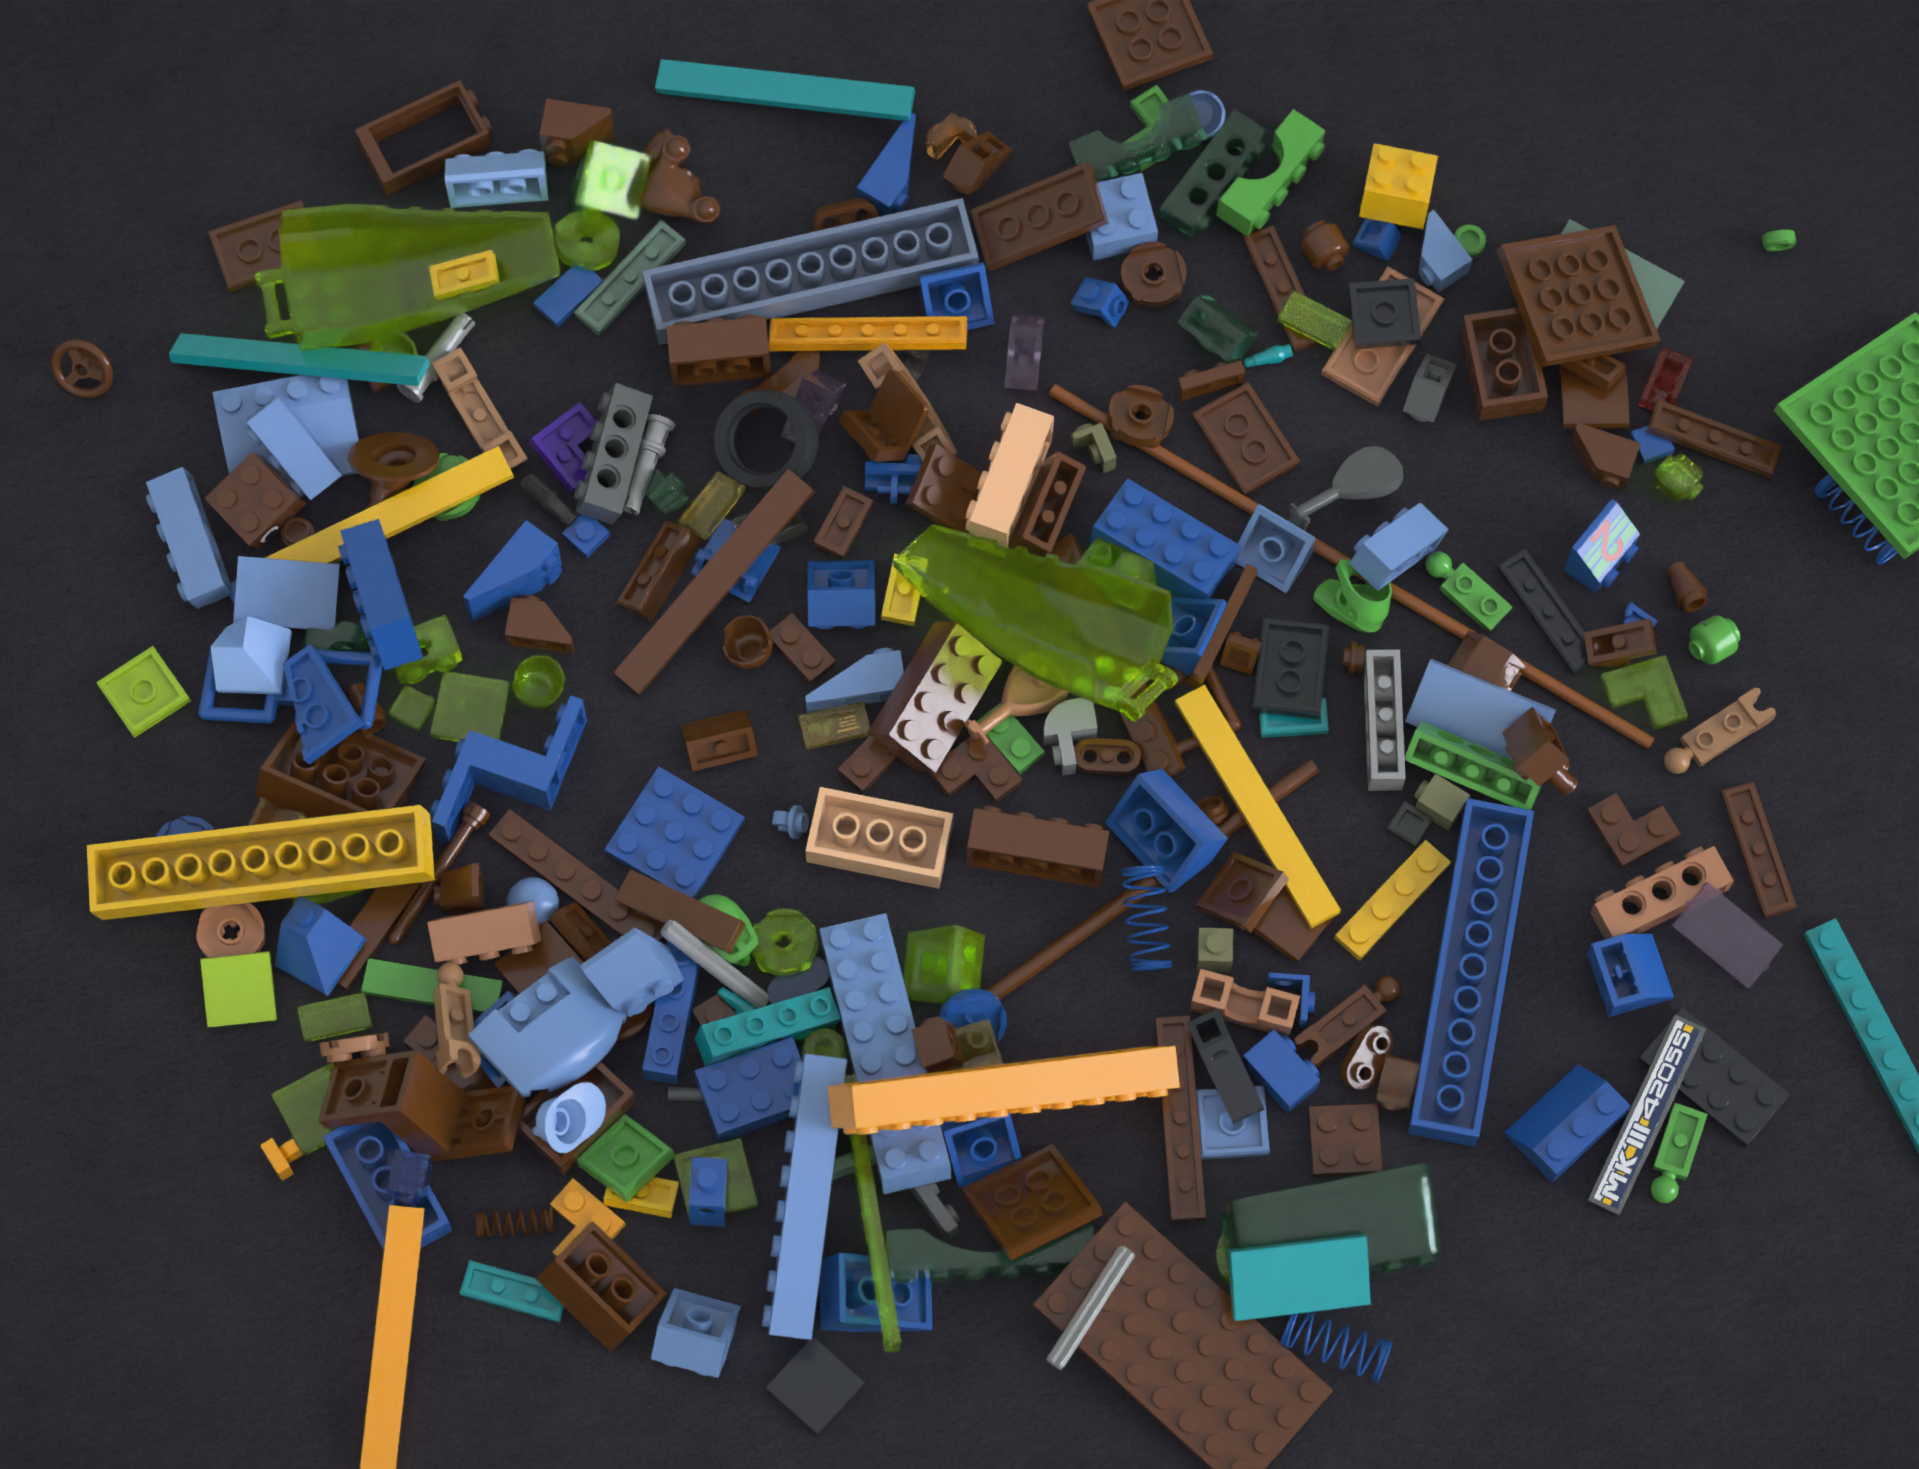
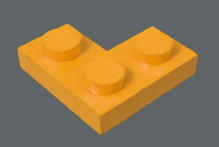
M572 1179L550 1203V1206L575 1227L553 1251L556 1257L591 1221L600 1227L612 1240L625 1226V1222L575 1179Z

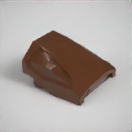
M1468 631L1454 656L1447 664L1450 667L1509 691L1513 689L1526 667L1509 650L1485 635Z

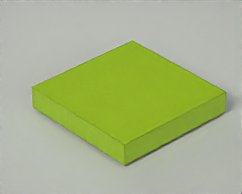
M154 646L96 682L134 738L191 702Z
M270 951L200 959L208 1027L277 1020Z

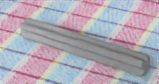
M672 920L665 923L661 929V935L738 996L752 1004L755 1009L766 1006L770 1001L769 995L679 923Z
M1122 1245L1117 1247L1048 1355L1047 1361L1058 1369L1065 1367L1132 1262L1135 1254L1127 1247Z

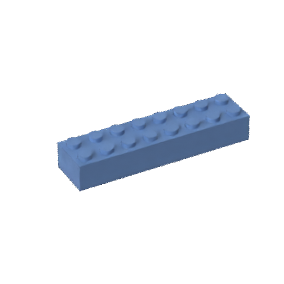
M887 914L820 928L821 945L837 1009L841 1017L840 1021L855 1081L862 1082L926 1074L927 1071L921 1066L911 1030L915 1028ZM940 1125L911 1126L909 1129H886L869 1134L883 1194L951 1179L950 1161Z
M805 1054L802 1061L795 1063L793 1083H799L798 1096L792 1095L789 1108V1117L795 1118L794 1130L787 1131L784 1152L790 1153L789 1166H782L780 1187H786L785 1200L778 1201L775 1218L776 1222H782L780 1236L773 1235L771 1256L777 1257L775 1271L769 1270L766 1291L773 1292L771 1306L764 1305L762 1326L768 1327L767 1334L812 1339L838 1128L831 1127L827 1086L844 1084L847 1059Z

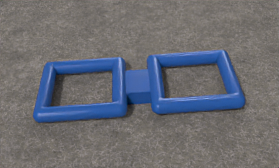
M210 647L198 711L201 719L271 724L276 719L278 705L294 706V702L290 698L285 675L282 695L266 694L264 710L213 707L216 686ZM317 650L326 664L369 666L361 714L358 715L364 725L358 729L371 728L383 666L381 659H373L370 652Z

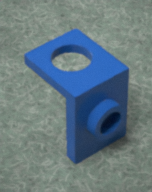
M1269 972L1266 986L1300 989L1298 1028H1305L1308 1012H1314L1315 992L1309 991L1310 976Z

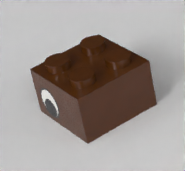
M251 452L205 497L208 503L249 546L259 550L288 520L292 519L307 504L263 456Z

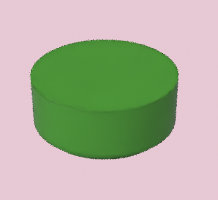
M1463 225L1458 228L1454 236L1472 259L1480 256L1486 244L1484 232L1475 225Z
M1776 230L1762 236L1763 248L1767 251L1786 250L1794 247L1796 244L1795 231Z

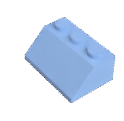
M525 149L514 154L490 152L486 156L476 157L460 154L451 159H446L445 184L450 207L548 200L544 151L537 152L533 149Z

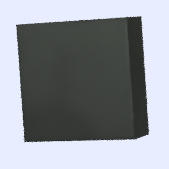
M1404 801L1387 827L1386 832L1415 849L1432 823L1433 818Z

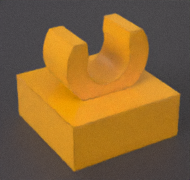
M273 1138L260 1145L282 1181L294 1174L288 1163L295 1161L303 1155L294 1139L287 1141L280 1148H278Z

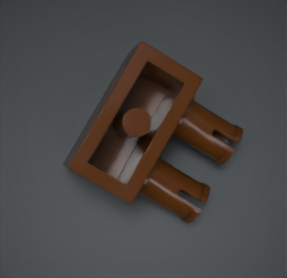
M1531 707L1502 732L1507 743L1505 750L1516 762L1513 764V768L1522 779L1526 781L1530 778L1539 787L1548 780L1562 795H1569L1578 784V780L1567 771L1570 766L1569 757L1554 726L1536 709Z

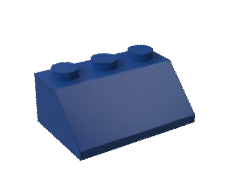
M1163 769L1138 774L1105 822L1144 866H1164L1165 872L1155 877L1170 893L1177 890L1210 864L1228 839Z
M1577 1065L1507 1129L1504 1135L1553 1183L1626 1115L1630 1105L1606 1080Z

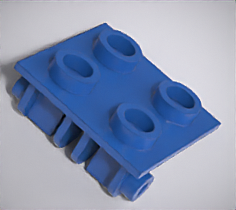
M725 518L721 519L705 549L701 548L695 557L697 562L691 571L692 575L697 576L739 525ZM771 542L729 593L750 603L779 553L781 546Z

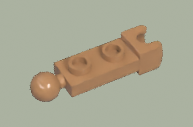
M1753 688L1739 697L1737 701L1683 735L1680 741L1685 748L1676 747L1670 749L1665 754L1664 765L1666 769L1675 774L1683 773L1689 768L1691 759H1694L1698 766L1701 767L1751 733H1755L1769 724L1776 716L1775 709L1770 707L1764 711L1756 710L1753 704L1757 701L1761 691L1759 688Z
M445 963L438 969L437 980L439 984L433 990L439 1050L436 1052L437 1068L440 1073L444 1074L447 1071V1066L454 1062L458 1065L461 1076L469 1078L476 1072L481 1063L480 1051L468 1039V1035L474 1030L471 994L469 989L458 987L464 978L461 967L455 963Z

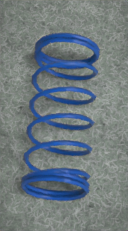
M1830 474L1825 476L1815 487L1814 493L1818 497H1826L1837 491L1830 501L1829 510L1836 511L1849 505L1841 516V524H1848L1861 518L1853 529V537H1861L1873 531L1866 540L1864 549L1871 551L1884 545L1875 558V562L1881 565L1896 555L1898 552L1887 539L1873 547L1867 548L1868 543L1878 529L1873 526L1867 531L1856 535V530L1867 516L1861 513L1848 521H1843L1845 515L1855 503L1850 499L1846 503L1832 508L1833 502L1843 489L1838 486L1832 491L1825 493L1837 484Z
M1163 865L1135 866L1120 870L1122 876H1136L1123 881L1121 885L1125 888L1156 890L1124 900L1123 903L1126 906L1156 909L1127 917L1125 922L1135 926L1160 927L1138 932L1127 937L1126 940L1134 944L1161 945L1130 954L1129 960L1140 962L1130 964L1128 969L1130 971L1167 969L1173 966L1171 965L1172 961L1131 958L1171 946L1165 942L1131 940V938L1168 929L1169 926L1167 924L1129 921L1137 917L1165 911L1168 909L1166 906L1127 903L1137 898L1166 891L1165 888L1143 887L1126 884L1134 880L1163 874L1165 872Z
M1299 1313L1290 1315L1280 1341V1346L1283 1345V1347L1290 1349L1310 1317L1304 1344V1356L1309 1355L1328 1323L1321 1356L1322 1363L1328 1360L1345 1331L1339 1361L1340 1370L1345 1368L1363 1337L1357 1367L1358 1377L1364 1373L1381 1343L1378 1363L1371 1379L1372 1382L1378 1383L1391 1350L1392 1341L1389 1342L1387 1340L1385 1342L1383 1338L1378 1340L1361 1369L1367 1340V1333L1365 1331L1359 1335L1343 1363L1349 1334L1348 1324L1343 1326L1325 1357L1331 1329L1330 1317L1324 1321L1307 1350L1314 1313H1307L1289 1344L1291 1332Z

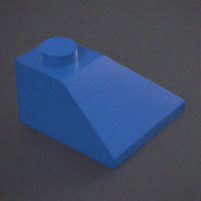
M302 896L298 898L281 922L275 966L328 996L367 940L328 910Z

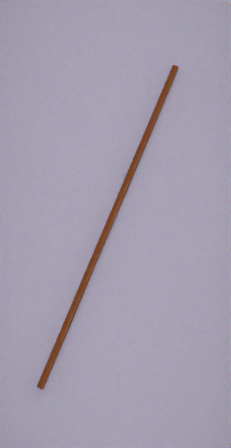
M1057 384L1053 386L1049 396L1097 424L1102 423L1104 428L1110 431L1106 413ZM1160 445L1156 448L1136 446L1253 515L1257 505H1259ZM1316 538L1313 552L1335 565L1341 559L1352 560ZM1360 574L1354 575L1355 577L1367 583V581ZM1390 582L1392 587L1391 598L1453 635L1464 640L1468 631L1475 632ZM1517 657L1526 666L1522 673L1524 677L1649 750L1655 740L1654 737Z

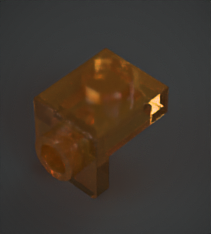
M952 112L941 125L936 123L929 130L926 136L927 153L935 160H938L957 138L965 143L977 137L975 126L967 118H959Z
M1386 1054L1376 1092V1100L1382 1102L1381 1106L1400 1111L1402 1107H1410L1420 1062Z

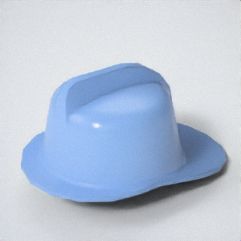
M579 1083L572 1086L560 1096L550 1099L541 1105L536 1116V1126L532 1129L533 1134L540 1136L558 1153L570 1152L593 1135L601 1126L606 1109L604 1095L597 1086L591 1083Z

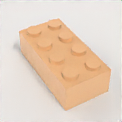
M1016 403L1013 413H1006L1001 426L1003 433L1000 442L995 441L989 456V460H991L989 470L982 472L977 486L979 490L977 501L971 500L965 519L968 520L965 530L969 531L970 544L1004 556L1007 555L1010 539L1052 442L1054 416Z
M820 787L806 847V862L939 889L953 828V813Z

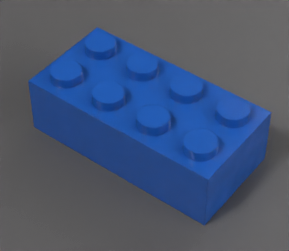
M1128 478L1094 524L1088 544L1090 547L1174 597L1212 599L1235 566L1241 545Z
M376 519L341 530L344 544L339 545L338 548L344 565L350 563V566H346L345 571L351 589H358L353 591V598L358 613L365 612L364 615H360V621L366 639L373 637V639L368 640L373 659L380 658L384 670L422 659L423 655L380 520Z
M381 1121L341 1126L323 1136L330 1153L383 1250L385 1247L389 1205L424 1209L420 1248L453 1231L429 1184L422 1201H418V1198L414 1197L409 1199L408 1196L406 1198H400L399 1195L397 1197L393 1196V1184L399 1158L415 1159L407 1144ZM410 1178V1181H409L408 1183H406V1182H405V1183H401V1182L398 1183V1184L413 1186V1185H411V1178ZM417 1184L414 1185V1187L424 1188V1187L421 1186V1184H420V1185H417Z

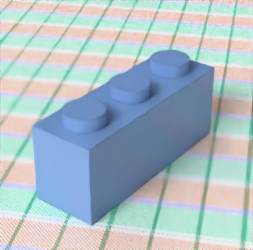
M279 394L247 419V424L250 427L246 431L258 446L261 443L265 444L271 452L267 457L278 471L285 469L293 478L289 481V484L300 497L306 494L312 500L342 476V471Z
M1421 502L1410 510L1405 507L1394 517L1392 523L1385 521L1376 529L1372 537L1365 535L1354 547L1356 554L1349 564L1378 591L1434 551L1449 529Z

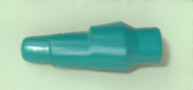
M1290 344L1284 346L1275 345L1245 358L1243 363L1245 367L1281 363L1284 359L1293 357Z
M724 987L718 990V995L734 1009L736 1015L755 1009L752 1004L736 993L730 992Z

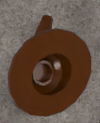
M401 432L373 434L360 439L350 448L348 454V462L352 470L368 478L372 484L369 494L370 501L366 509L405 491L412 480L432 472L438 466L440 453L436 445L431 441L418 435Z

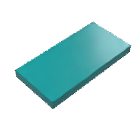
M1364 1234L1228 1250L1232 1318L1235 1321L1371 1305L1367 1236Z

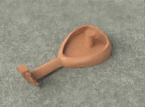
M1039 653L1028 654L1018 661L1009 673L1002 693V705L979 723L968 719L964 725L975 740L980 739L987 745L989 740L985 734L1009 715L1029 716L1046 713L1059 703L1065 701L1070 690L1068 677L1063 669L1051 658Z

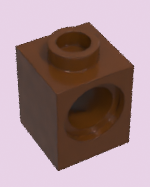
M929 1018L921 1023L922 1026L911 1029L921 1066L927 1072H942L965 1064L955 1026L944 1018Z

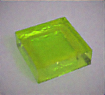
M405 685L389 715L391 718L420 731L436 702L434 699Z

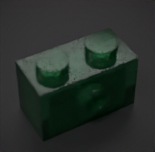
M1209 295L1195 296L1177 322L1198 338V343L1209 352L1217 353L1227 362L1240 361L1258 336L1255 331Z

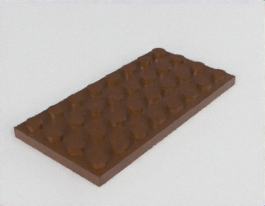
M1125 1201L1035 1301L1032 1307L1057 1330L1063 1333L1117 1247L1122 1245L1130 1249L1135 1254V1257L1077 1348L1210 1469H1265L1333 1390L1286 1347L1280 1346V1342L1255 1319L1235 1321L1232 1318L1231 1297Z

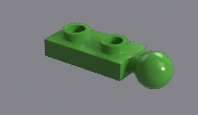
M1436 551L1427 557L1425 562L1427 572L1435 578L1443 577L1446 580L1439 590L1488 634L1511 611L1512 606L1464 563L1454 570L1451 558L1444 552Z
M1674 1103L1653 1166V1170L1662 1172V1176L1657 1177L1651 1185V1194L1658 1202L1669 1203L1677 1197L1679 1188L1675 1179H1687L1708 1114Z

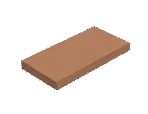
M1387 267L1379 281L1409 278ZM1415 282L1422 338L1442 306L1444 298ZM1351 324L1324 366L1321 375L1378 407L1417 345L1355 349Z

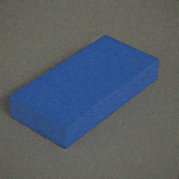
M580 259L533 302L534 307L558 328L593 293L603 280Z

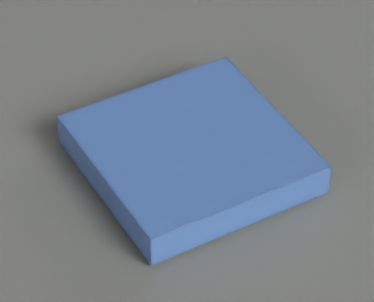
M1264 1086L1254 1087L1265 1110L1235 1124L1232 1123L1217 1089L1196 1090L1201 1160L1267 1156L1270 1154Z

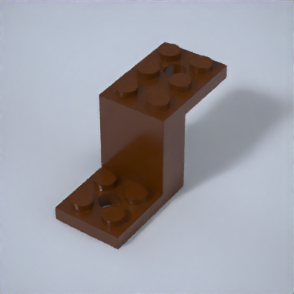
M413 1050L335 1062L318 1123L324 1128H334L381 1121L426 1161L434 1162L512 1152L526 1097H522L512 1085L464 1092L445 1074L440 1073L438 1068L420 1052Z

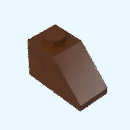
M987 131L958 147L942 177L951 182V186L956 191L969 195L986 184L1011 155L1013 149Z
M1577 422L1572 442L1592 479L1599 481L1600 485L1605 488L1625 490L1641 443Z
M522 595L520 598L511 597L505 629V639L508 646L573 655L574 645L572 637L545 602L531 595Z
M479 863L469 864L440 874V885H434L435 905H440L443 916L484 910V880Z

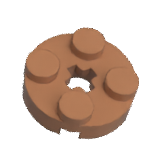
M251 903L209 907L202 912L199 918L196 938L200 949L207 958L257 953L261 951V948L266 943L265 923L259 911ZM227 925H230L232 928L240 927L236 939L228 938L225 940L223 938L226 934L224 928Z
M388 1033L378 1034L379 1041H377V1035L331 1041L332 1048L329 1047V1042L319 1043L321 1057L326 1056L327 1062H337L352 1059L351 1052L360 1051L361 1057L386 1054L385 1047L390 1046Z

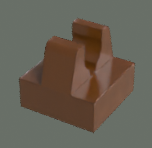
M1230 632L1220 665L1252 675L1262 643L1256 637L1249 639L1241 636V632Z

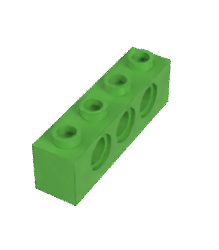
M1421 721L1417 727L1405 755V761L1517 808L1531 810L1541 788L1530 778L1525 781L1518 775L1513 768V764L1516 763L1513 759L1424 721Z

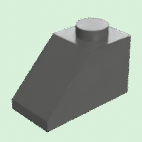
M1426 353L1414 377L1403 412L1409 413L1415 420L1434 423L1457 364Z

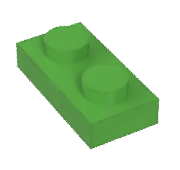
M1000 703V704H998L996 707H994V708H993L991 711H989L986 715H984L982 718H980V719L977 721V723H979L981 720H983L986 716H988L991 712H993L996 708H998V707H999L1000 705H1002V704ZM1009 715L986 734L1019 775L1045 755V751L1013 715Z

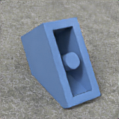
M1435 210L1428 213L1419 262V275L1426 285H1432L1438 293L1468 274L1473 259Z

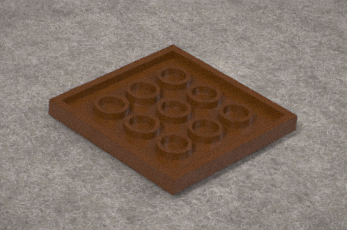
M1615 225L1502 244L1498 248V256L1541 367L1655 347L1661 341Z

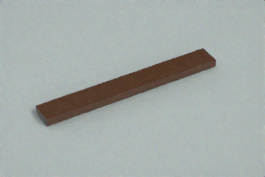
M788 469L613 673L641 695L815 491Z

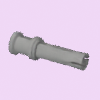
M458 312L425 355L428 356L429 367L419 386L396 385L404 396L416 403L422 401V394L432 381L436 382L439 379L432 363L453 352L467 333L475 326L474 321H470L471 318L468 315Z
M648 414L646 420L648 425L643 439H641L639 453L623 511L629 514H639L658 459L665 455L666 449L664 445L669 431H673L675 427L673 421L657 414Z

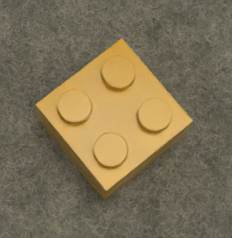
M1374 143L1359 217L1423 229L1438 156Z

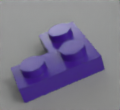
M581 402L532 437L528 442L570 493L576 490L580 480H584L586 471L582 469V463L585 454L578 446L590 438L592 427L596 421Z

